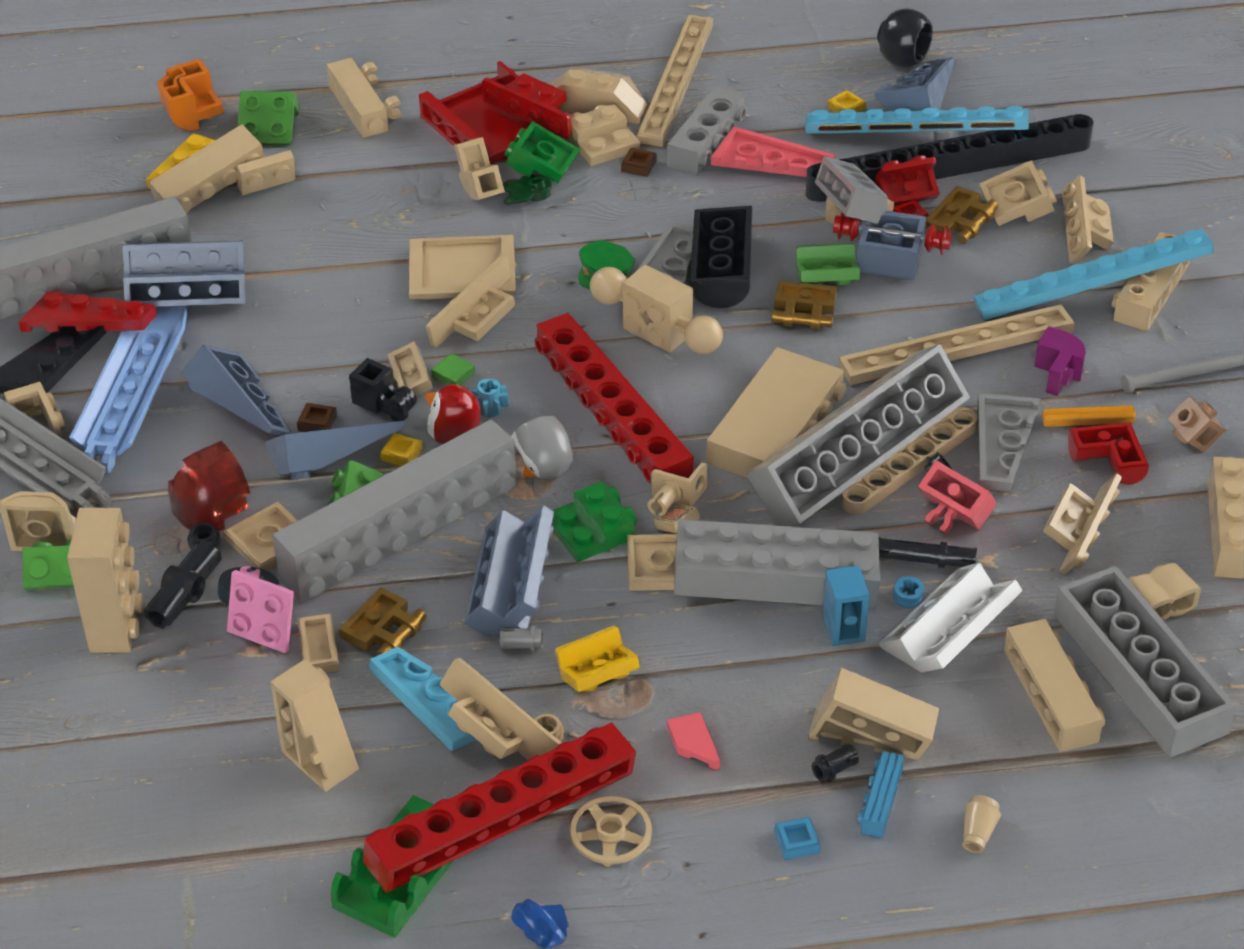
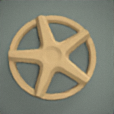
M606 796L591 800L580 807L570 823V840L576 850L587 859L602 863L605 867L636 858L649 847L652 837V824L646 811L637 803L622 797ZM618 802L629 805V807L620 815L615 813L605 814L598 804ZM588 809L596 821V828L576 832L580 816ZM638 812L645 822L646 831L644 836L626 829V825ZM601 840L603 855L589 851L581 842ZM619 841L638 845L626 854L614 856Z

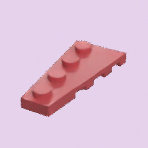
M733 126L712 154L711 166L807 177L808 167L822 163L824 156L836 159V155Z

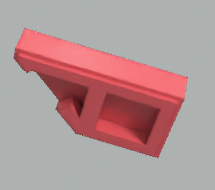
M701 712L667 719V729L677 754L688 759L694 757L709 764V768L714 770L720 769V759Z

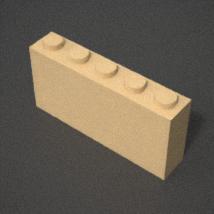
M776 347L707 439L706 463L748 478L746 473L831 414L833 405L836 401L842 400L846 391V384L843 383L844 370Z

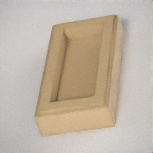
M331 613L297 618L303 660L306 659L316 669L321 668L325 673L340 671Z

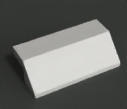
M980 563L957 568L882 639L879 645L883 650L921 673L943 669L1023 590L1016 580L993 585Z

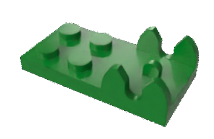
M413 795L388 827L400 822L407 815L420 813L434 804ZM356 848L351 860L350 875L346 876L337 872L333 878L330 893L332 908L394 938L453 863L451 861L423 876L415 874L410 878V882L385 893L363 862L364 849Z

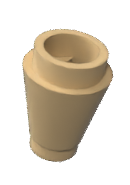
M976 795L965 805L962 846L969 852L982 853L1001 817L1000 806L994 799L983 795Z

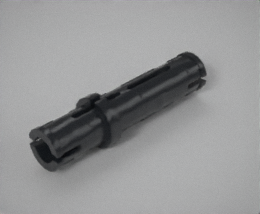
M878 537L879 558L938 564V568H945V565L964 567L976 564L977 548L949 546L947 542L943 541L940 544H930Z

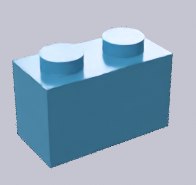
M859 565L826 570L822 617L832 646L866 641L870 594Z

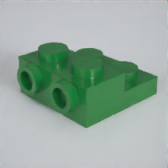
M532 121L526 130L520 129L515 140L508 146L504 154L508 157L505 164L529 178L534 171H537L546 179L558 184L577 157L580 149Z
M603 481L574 492V502L553 510L554 514L551 524L554 527L553 532L577 563L627 543V535H634V525L637 523L634 511L630 506L623 508L620 504L621 500L616 488L613 486L607 488Z

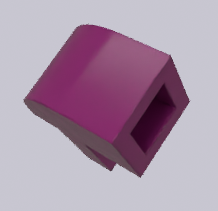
M1051 326L1047 327L1037 343L1034 367L1049 371L1046 393L1058 396L1063 386H1069L1072 379L1081 381L1086 349L1082 341L1075 335Z

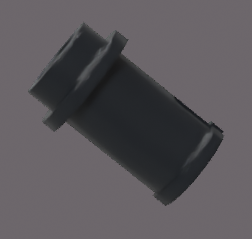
M847 743L826 756L820 754L811 765L813 774L821 782H831L836 778V774L859 763V757L850 759V757L858 753L851 744Z

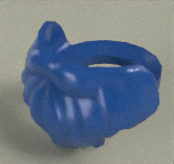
M530 899L516 903L512 910V922L524 931L528 939L535 941L538 947L551 949L566 940L569 923L565 909L561 904L540 906Z

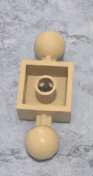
M646 264L627 279L619 269L614 267L601 268L592 276L590 291L594 299L604 305H614L620 301L623 302V329L652 343L654 346L671 353L685 341L693 352L709 354L717 350L721 345L723 330L720 323L707 315L693 318V288Z

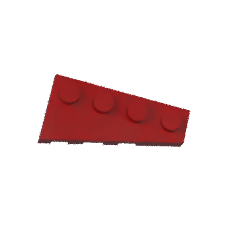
M50 291L19 321L21 332H32L33 327H45L46 332H59L60 326H75L76 331H89L98 326H104L105 331L144 330L156 317L157 313L155 305L145 304L140 301L129 302L115 300L110 297L96 298L88 297L85 294L72 295L59 291Z

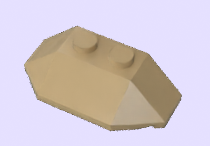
M573 68L550 83V85L566 92L567 101L558 107L564 112L587 113L594 111L598 105L610 106L615 104L627 117V122L641 124L648 109V104L630 76Z

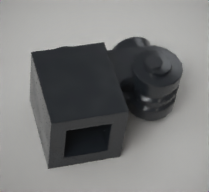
M366 358L349 375L352 403L378 414L382 411L389 414L394 421H403L408 418V412L417 403L414 392L408 387L401 386L398 390L394 388L393 368L372 359Z

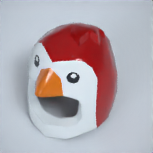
M450 384L442 387L439 391L424 394L431 411L428 416L427 432L435 441L445 444L480 425L481 405L478 398L469 388Z

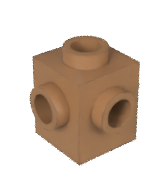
M1190 396L1179 404L1175 411L1167 418L1175 427L1172 433L1183 444L1189 443L1203 453L1226 431L1215 418L1218 412L1207 401L1203 400L1199 403Z

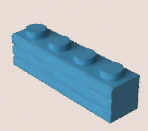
M882 751L880 759L876 758L873 772H876L875 776H870L868 789L871 790L870 793H865L863 806L866 807L865 810H860L858 816V823L861 824V834L883 839L903 771L904 755Z

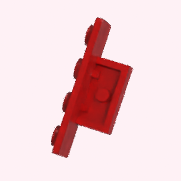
M525 73L521 74L507 86L487 77L482 80L484 102L527 122L532 123L533 121L565 139H569L572 136L571 116L557 109L567 101L565 91Z

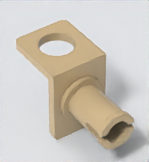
M702 462L689 478L654 469L651 473L653 498L647 504L650 512L656 515L660 510L658 516H664L673 503L692 507L707 489V464ZM700 477V482L698 488L696 489V483L698 478Z

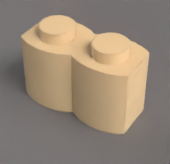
M1176 563L1159 565L1150 574L1128 578L1163 621L1169 617L1183 615L1198 605L1201 588Z

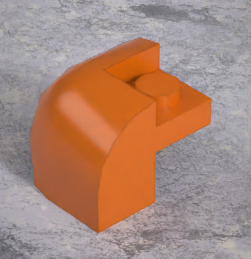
M200 58L166 69V75L160 81H157L159 97L163 108L173 123L180 129L188 131L200 130V120L210 119L224 113L223 104L212 89L210 71Z

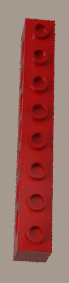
M569 312L536 324L537 337L534 342L539 354H544L550 361L552 369L560 373L567 387L576 392L580 397L582 405L592 411L598 424L608 430L614 443L624 449L629 461L640 468L648 483H652L651 473L654 469L685 478L691 476L694 471V456Z
M612 722L600 728H592L585 735L571 742L565 741L554 750L541 756H533L524 764L511 770H503L488 781L471 785L464 792L454 797L441 799L432 807L420 813L409 814L400 822L386 829L375 830L368 837L364 838L363 862L385 893H388L410 882V878L415 874L423 876L631 775L636 750Z

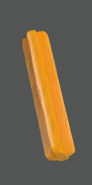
M1132 405L1045 408L1042 412V423L1045 427L1109 425L1128 422L1133 424L1136 412Z

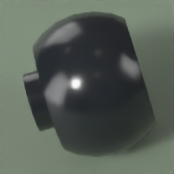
M908 8L896 10L879 27L877 40L880 52L886 60L900 67L918 65L925 59L930 49L933 26L928 17L922 12Z

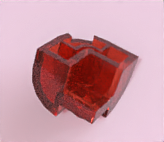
M222 440L184 458L182 461L185 464L176 473L174 479L168 480V493L172 513L188 530L202 522L212 524L218 531L225 530V519L248 509L246 495L250 494L248 482L239 462Z

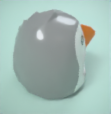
M541 416L531 419L517 428L511 436L514 439L515 449L519 450L525 463L523 476L539 477L541 479L560 477L569 469L570 464L573 462L571 441L565 428L555 416Z

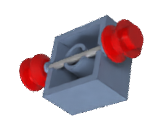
M886 211L880 217L878 224L868 221L864 223L861 222V219L846 217L841 212L840 216H835L833 233H838V239L843 234H846L853 241L861 234L857 253V265L860 268V272L896 277L898 279H915L923 246L928 253L933 248H938L941 255H943L944 249L950 250L952 233L947 232L948 226H945L942 231H938L935 225L932 224L927 229L925 235L926 217Z

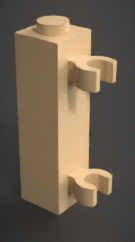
M351 57L326 64L329 87L363 138L389 131L387 118L398 119L402 117V113L398 108L392 109L395 106L401 105L397 96L388 97L382 103L371 85L378 83V78L375 74L369 75V73L377 71V67L373 62H367L361 68H358Z

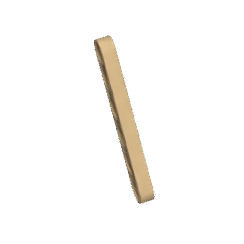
M957 407L842 492V508L846 512L855 515L863 514L924 471V466L928 464L926 461L927 456L932 457L937 452L944 456L976 432L977 413L968 407ZM963 419L969 421L970 424L961 425L955 421ZM943 434L949 436L950 438L947 440L937 439L935 435ZM922 449L928 451L929 454L918 455L913 451ZM900 464L908 469L900 471L893 469L892 466ZM873 480H882L886 484L883 486H875L872 485L870 482ZM857 495L863 497L864 500L853 502L848 498Z

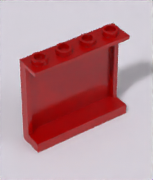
M498 61V76L491 79L507 86L519 76L503 62ZM482 83L441 100H438L429 91L419 94L420 117L453 146L483 137L490 165L508 158L504 154L510 143L515 140L521 128L526 130L531 124L484 102Z

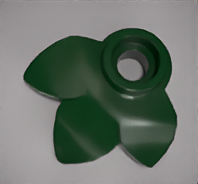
M525 175L519 180L510 179L504 181V191L509 193L508 197L504 200V205L523 203L529 200H545L551 195L552 183L550 180L536 175H531L530 178Z

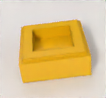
M845 90L829 99L827 108L834 113H839L845 109L862 112L866 109V101Z
M394 432L381 450L380 459L387 463L403 466L418 457L423 450L422 440Z

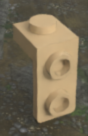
M41 382L4 392L6 402L27 416L34 417L43 414L51 432L62 438L60 430L65 429L63 417L60 411L54 412L56 405L52 393H45Z

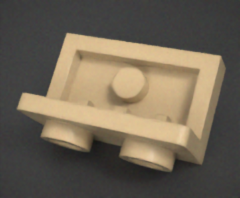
M291 150L237 165L238 180L236 184L242 196L294 181L295 158Z

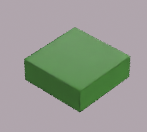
M451 353L431 369L432 378L446 385L457 384L461 386L475 374V365Z

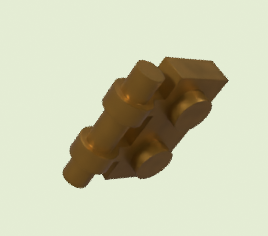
M955 186L926 218V229L932 224L935 225L938 231H942L945 226H948L947 232L953 234L956 230L960 231L957 239L960 243L965 244L969 239H974L980 232V227L994 217V211L998 208V204L992 199L983 204L981 203L980 193ZM970 214L974 215L972 220L967 219Z
M778 281L774 309H783L785 311L773 310L772 322L783 323V326L793 327V324L810 326V329L819 330L820 327L832 328L833 316L821 314L834 315L837 286ZM795 311L812 312V314L798 313Z
M380 587L339 628V634L341 639L366 652L375 643L380 645L381 647L375 652V655L378 656L396 647L402 649L403 642L409 636L413 637L421 630V624L427 619V615L421 609H417L412 615L407 613L408 602L406 599ZM394 624L399 626L393 634L388 632Z

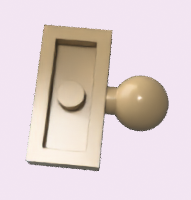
M415 341L387 354L393 368L394 387L396 384H398L399 388L406 386L414 392L415 396L421 395L433 388L422 355Z

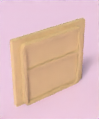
M514 235L410 239L408 267L409 299L455 298L502 254L508 257L512 276L499 290L509 295H516Z

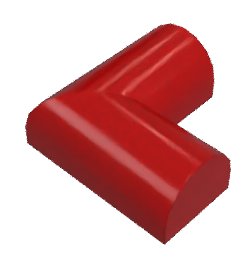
M1131 422L1069 429L1068 448L1073 461L1109 458L1114 473L1122 476L1120 483L1125 485L1138 483L1146 477L1149 464Z

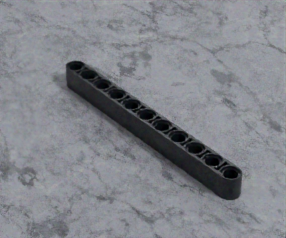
M1075 114L1029 123L1028 130H991L839 160L855 164L877 185L875 176L882 165L894 160L899 161V163L909 162L910 159L917 156L935 157L934 175L936 179L1087 150L1091 145L1094 121L1090 116ZM821 163L811 165L807 169L806 197L816 202L826 201L828 197L815 184Z

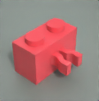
M937 460L918 486L924 497L938 506L927 514L924 519L925 522L932 527L936 519L944 516V523L939 529L946 536L952 529L955 517L980 530L997 505L990 491Z

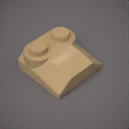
M19 491L0 500V511L11 551H22V548H31L32 544L37 542H49L53 546H64L67 541L72 539L76 518L70 514L67 503L53 492Z

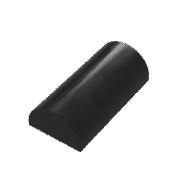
M751 205L696 209L694 211L690 287L693 288L694 297L707 306L714 308L732 307L742 302L749 293L753 208Z

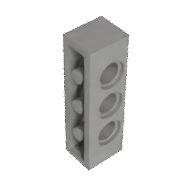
M715 85L667 144V167L698 175L704 166H708L712 154L733 126L736 127L740 121L744 120L747 113V106L744 105L745 94Z
M826 156L823 157L815 184L845 216L878 224L880 217L887 210L888 196L855 164Z

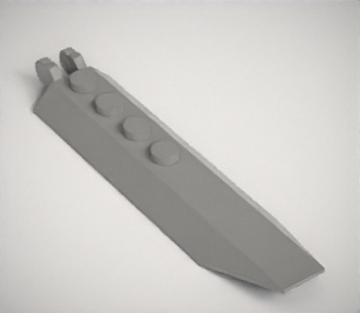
M0 398L1 470L34 492H53L67 503L69 509L95 508L86 500L90 496L105 508L112 505L113 500L110 495L99 487L106 472L105 466Z

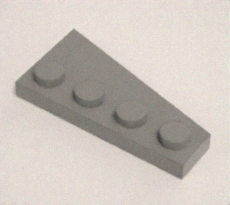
M670 222L637 270L646 264L685 284L692 258L693 228Z

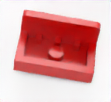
M917 156L910 159L909 162L899 163L897 160L883 164L875 176L878 187L888 196V200L894 202V206L912 200L920 202L936 199L940 195L933 167L936 164L935 157Z

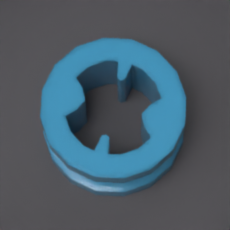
M904 576L899 578L894 585V601L905 608L918 606L923 600L924 585L916 577ZM903 590H910V593L914 591V595H907V592L903 593Z

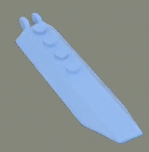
M189 305L155 307L157 315L144 330L121 331L70 435V440L94 460H96L97 454L103 455L101 464L106 467L105 473L110 474L114 468L116 456L125 452L134 442L185 331Z

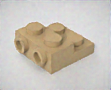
M615 104L610 106L598 105L594 111L587 113L576 112L571 115L572 136L568 140L572 145L580 149L579 153L590 166L625 156L630 148L640 149V141L627 127V117Z
M1032 160L979 183L986 201L988 202L992 199L998 204V208L994 211V218L998 226L1023 215L1030 222L1055 211L1052 204L1057 202L1053 190L1051 186L1045 188V185H1048L1046 176L1042 169L1036 170Z

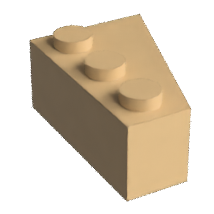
M304 659L270 681L281 751L325 792L359 770L327 674L321 668L316 669Z
M841 668L815 709L808 739L819 741L820 736L841 740L842 746L847 743L853 745V742L875 746L874 752L882 753V751H887L897 755H904L905 758L919 760L933 740L939 708Z

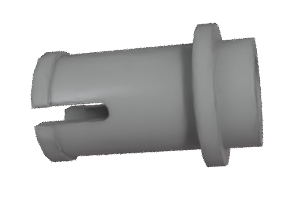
M531 625V628H501V650L531 648L532 652H536L537 648H543V629L536 628V625Z

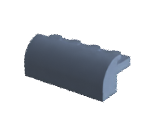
M243 240L122 245L124 301H140L145 304H153L155 307L246 303Z
M542 505L526 522L502 510L485 527L464 621L465 625L486 636L500 637L501 628L529 627L530 617L536 611L540 601L537 595L539 587L544 580L542 570L549 555V550L547 549L548 540L554 530V527L551 525L554 514L553 510Z

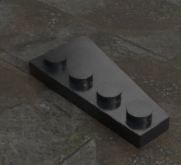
M62 326L59 332H53L0 366V393L4 394V392L41 382L45 393L49 392L107 333L104 330V326H98L89 331H76L75 326Z

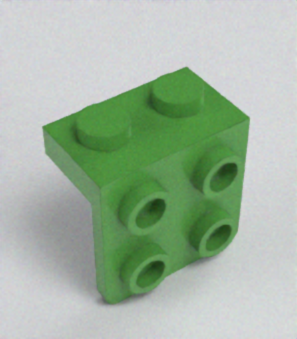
M240 91L238 126L243 124L262 145H290L293 136L294 115H299L300 109L295 92Z

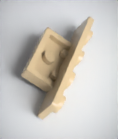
M1078 175L1073 182H1069L1064 187L1062 192L1069 263L1072 265L1078 264L1092 249V242L1106 250L1114 242L1109 206L1103 200L1095 199L1086 194L1085 178Z
M500 255L474 281L470 282L457 297L452 299L442 311L426 325V330L432 347L437 348L454 331L478 342L515 306L514 297L499 290L512 276L507 256Z
M1118 473L1101 486L1094 500L1071 483L1063 490L1043 529L1045 534L1069 550L1059 570L1063 575H1066L1073 568L1080 569L1088 559L1089 553L1087 548L1098 538L1100 532L1097 528L1110 514L1107 507L1114 502L1120 493L1117 487L1122 476Z
M457 658L452 662L440 682V686L458 701L453 704L447 715L456 722L459 729L471 734L483 744L486 752L501 760L518 751L528 760L533 756H541L554 750L562 743L463 659Z

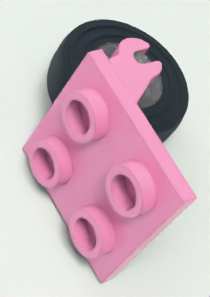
M243 566L231 568L223 572L218 581V596L223 603L229 606L227 632L286 653L289 650L294 591L279 586L277 577L261 568Z

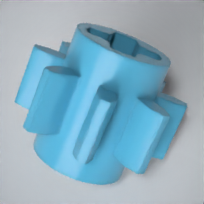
M483 379L478 382L477 389H470L478 398L481 405V415L485 417L497 416L501 414L502 407L509 406L506 385L500 386V383L495 379Z

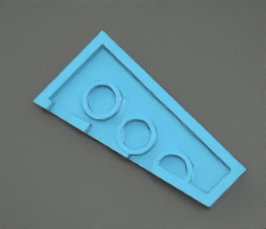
M399 647L370 659L369 670L451 752L477 740L471 734L459 729L456 722L447 715L453 704L458 701L440 686L442 677L433 674L431 666Z

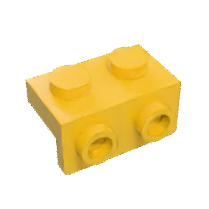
M615 625L555 649L562 680L577 692L592 691L603 682L611 679H622L628 676L629 672L640 668L638 655L623 645L620 630Z

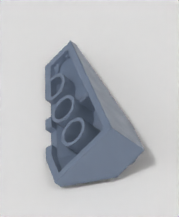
M950 57L924 62L913 68L911 74L897 77V84L893 86L891 83L882 85L875 92V98L892 111L899 108L922 111L925 108L931 107L940 110L954 65V58Z
M202 345L181 371L189 381V388L195 393L205 396L268 434L282 436L291 433L279 411L267 403L270 395L266 390H261L258 387L257 383L260 381L258 374L240 353Z
M405 420L285 434L265 441V445L280 476L291 475V480L311 478L310 472L322 469L404 428Z

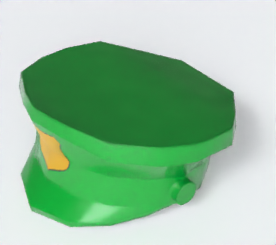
M604 240L591 242L579 250V258L582 264V268L577 275L579 285L590 289L592 276L596 271L604 267L617 268L627 278V273L632 269L635 258L623 246Z

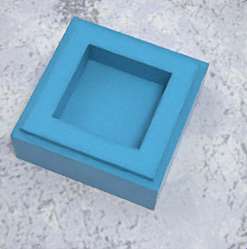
M810 817L775 823L774 832L784 860L820 853V843Z

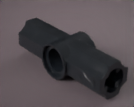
M202 540L200 543L195 544L179 566H169L162 577L160 590L144 608L145 618L153 626L160 629L170 626L188 602L196 603L201 598L205 589L206 579L222 560L221 551L213 543Z

